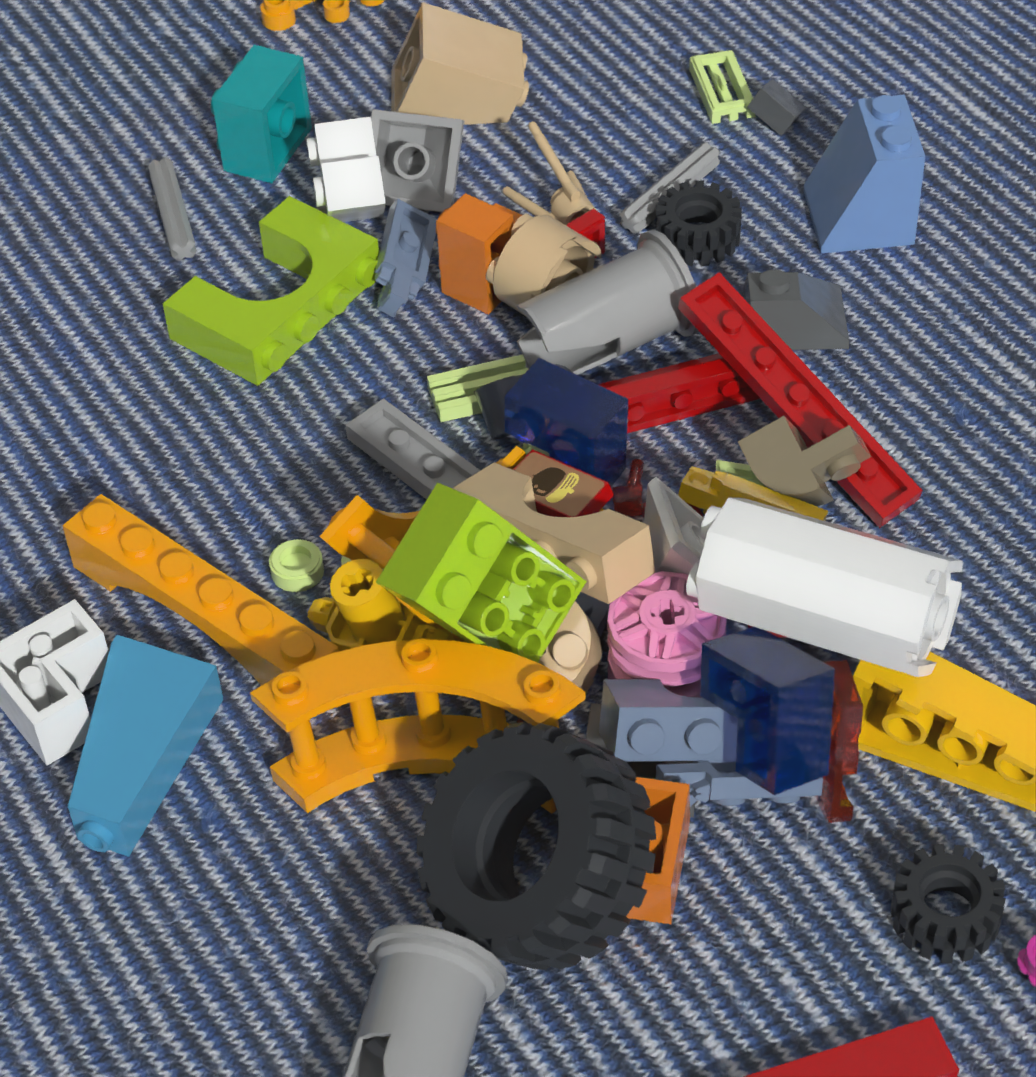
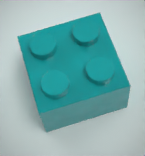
M253 45L242 61L236 63L233 72L221 88L215 90L211 99V112L215 116L218 134L217 148L221 153L223 171L273 183L311 131L312 124L303 56Z

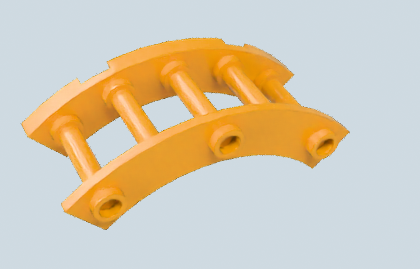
M431 639L388 641L331 653L281 673L250 692L251 700L284 731L289 732L293 752L269 768L273 781L306 813L346 791L375 782L373 774L408 768L409 775L441 774L445 771L450 773L455 767L453 759L467 746L477 748V739L495 729L504 732V728L510 725L506 722L505 710L534 726L543 723L559 728L558 719L586 699L585 691L573 682L528 658L480 644ZM414 692L418 715L376 720L372 701L373 696ZM438 693L479 700L482 718L442 715ZM349 703L354 727L315 741L310 719L325 711ZM553 798L541 805L551 814L557 810Z

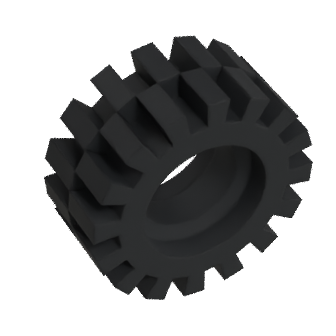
M696 181L695 187L690 188L688 182L680 183L679 191L672 186L666 190V196L661 195L658 199V205H656V230L664 234L672 242L680 255L685 258L686 265L693 266L694 260H701V266H709L710 258H714L717 263L724 261L725 254L731 256L735 253V246L739 247L742 215L740 200L738 197L732 198V191L728 188L719 192L720 184L712 182L710 187L706 188L704 187V181ZM690 222H705V223H709V224L694 225V224H689V223H690Z
M944 844L933 845L930 857L924 848H921L914 852L913 862L906 858L901 864L900 873L896 874L891 903V917H894L893 928L897 935L905 932L903 944L910 950L918 943L922 944L920 956L928 960L931 959L933 950L942 952L941 963H952L954 952H959L962 962L972 960L974 950L976 949L982 955L989 949L990 941H995L999 932L1006 900L1004 898L1003 880L996 881L998 870L992 863L982 869L984 856L974 851L970 859L963 857L964 846L954 844L953 854H945ZM934 891H951L963 896L970 903L971 910L967 914L960 916L942 915L930 909L925 904L924 898L928 893Z

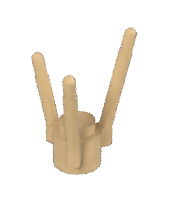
M530 122L528 128L562 187L551 197V213L510 187H504L502 190L503 194L533 215H549L564 225H567L593 208L596 210L587 198L573 171L566 173L537 123Z

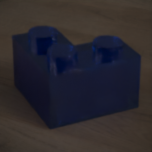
M541 358L536 360L504 396L505 432L514 436L520 442L540 448L548 452L551 458L607 481L610 487L626 470L628 398Z
M757 627L744 629L702 643L700 696L738 719L735 771L772 795H776L829 775L835 669L766 630Z

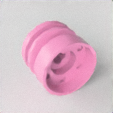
M664 571L654 573L610 603L607 620L609 647L608 679H660L667 690L678 695L697 698L713 696L715 679H723L727 618L699 610L698 598L689 596L686 592L689 575Z

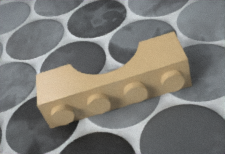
M495 462L453 487L457 491L482 501L587 582L581 592L602 602L610 604L656 573L649 525L610 509L579 517H553L540 514L536 510L531 477Z

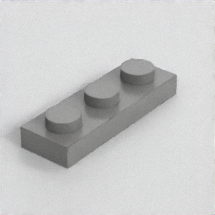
M384 398L346 424L348 440L425 499L429 497L437 482L453 488L480 471Z

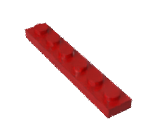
M720 272L680 297L678 309L778 418L785 416L799 430L807 448L848 425L863 439L871 457L860 463L861 467L857 472L837 482L879 528L919 500L923 490Z

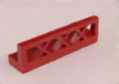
M718 353L579 389L577 397L570 405V408L589 444L761 398Z

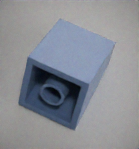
M882 95L873 98L857 99L806 180L803 192L821 254L915 245L926 156L905 95Z

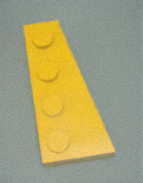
M929 652L926 660L936 662L937 664L931 675L915 677L860 660L853 674L845 745L1036 812V705L932 652Z

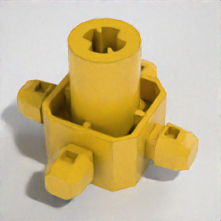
M369 559L348 561L339 567L330 582V591L333 598L323 597L315 599L308 610L307 617L311 624L317 630L328 633L331 642L338 646L339 651L362 645L399 640L431 639L455 641L450 631L445 628H435L422 621L400 603L395 595L377 584L376 581L383 570L378 563Z

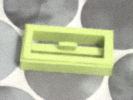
M732 50L690 57L689 70L712 124L721 123L722 115H727L729 121L738 120V113L744 112L746 118L756 116L755 113L747 108L753 96ZM718 63L724 64L739 100L733 101ZM704 66H706L708 69V72L716 88L721 103H719L717 100V97L706 74Z
M522 354L427 376V384L440 422L482 413L474 393L476 389L505 377L528 373L530 370L526 368V360Z

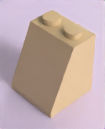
M422 2L391 69V111L464 120V125L508 123L515 107L523 106L529 89V82L524 80L527 54L523 53L522 33Z

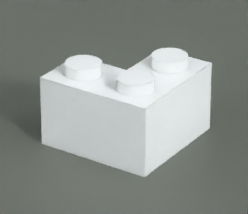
M371 117L314 124L315 137L306 138L310 167H320L321 177L313 178L316 209L326 212L328 216H332L342 222L383 217L386 203L379 156H376Z
M75 599L0 641V708L46 766L85 743L91 719L82 693L101 682L109 654L104 632Z

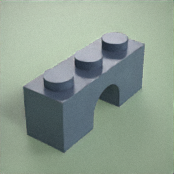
M604 679L599 734L607 749L612 751L615 757L624 761L784 760L790 706L771 679H715L714 695L701 698L675 694L667 690L660 679Z

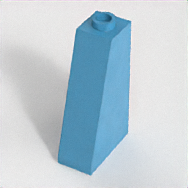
M116 635L111 643L67 806L77 839L85 846L97 852L110 850L127 857L130 856L224 700L216 665Z

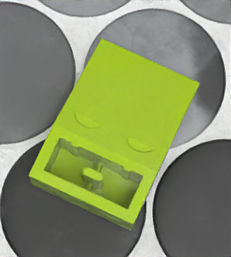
M438 482L376 581L377 584L413 609L467 643L505 650L535 662H539L587 582L482 501Z

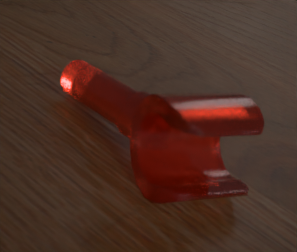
M640 459L632 461L627 485L612 488L614 493V511L628 517L643 515V487L641 479L644 462Z

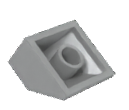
M372 109L371 122L376 156H379L385 206H392L398 198L419 210L443 212L446 208H450L455 200L464 120Z

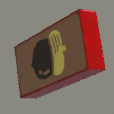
M533 449L513 469L531 477L536 510L543 515L553 517L590 515L599 512L614 496L609 482Z

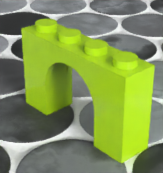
M288 196L259 221L264 258L305 278L306 281L301 287L280 298L253 301L233 296L194 276L162 303L169 339L256 386H259L273 372L278 371L288 358L305 343L310 342L319 330L336 315L341 314L348 304L367 287H371L376 282L375 268L379 255L378 239L332 216H328V214L291 196Z

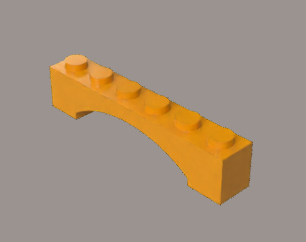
M102 494L62 525L74 568L110 592L117 586L124 587L152 598L181 615L224 648L260 685L301 664L339 652L338 646Z

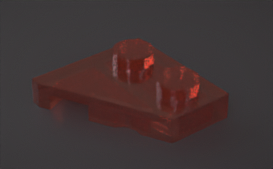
M847 660L824 662L816 686H812L810 689L809 706L804 720L798 723L796 729L798 752L803 757H807V760L823 776L820 799L829 823L851 821L854 806L847 797L842 780L843 775L857 774L859 757L858 739L862 726L863 703Z

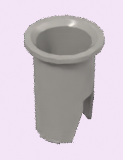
M652 229L640 234L637 250L517 305L518 310L524 313L534 325L517 341V344L530 371L558 364L566 366L576 376L673 330L684 337L698 333L699 331L678 309L680 297L696 288L688 266L677 248L664 234Z
M391 925L376 930L369 940L367 952L370 962L377 970L343 1077H464L485 1002L497 999L506 989L508 979L505 966L493 953L474 941L446 930L422 925Z

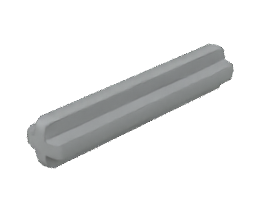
M708 143L700 144L621 211L622 220L620 223L622 227L629 229L633 234L642 231L656 219V205H658L660 196H666V190L672 186L679 191L680 183L688 182L689 187H693L696 181H700L719 165V150L716 147L712 148Z
M165 157L160 161L152 160L148 168L171 255L179 261L185 257L192 258L197 252L195 240L173 162Z

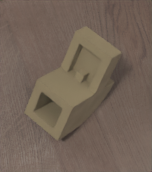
M785 416L738 441L752 472L762 484L775 492L791 496L814 506L824 505L834 500L825 484L826 481L830 479L838 481L851 476L860 469L861 462L871 457L863 439L850 425L807 448L799 430Z

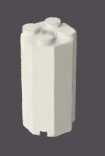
M728 497L722 508L711 506L707 510L701 526V537L705 542L700 562H696L693 565L686 584L687 595L698 598L699 610L915 677L932 674L937 663L926 660L932 648L943 651L949 641L962 594V583L951 580V572H962V560L746 498Z

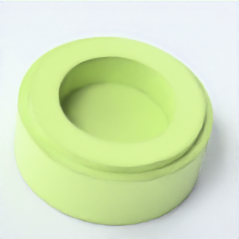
M295 539L283 542L272 551L269 558L272 580L279 588L285 591L301 592L317 585L324 574L322 553L314 543L307 540Z

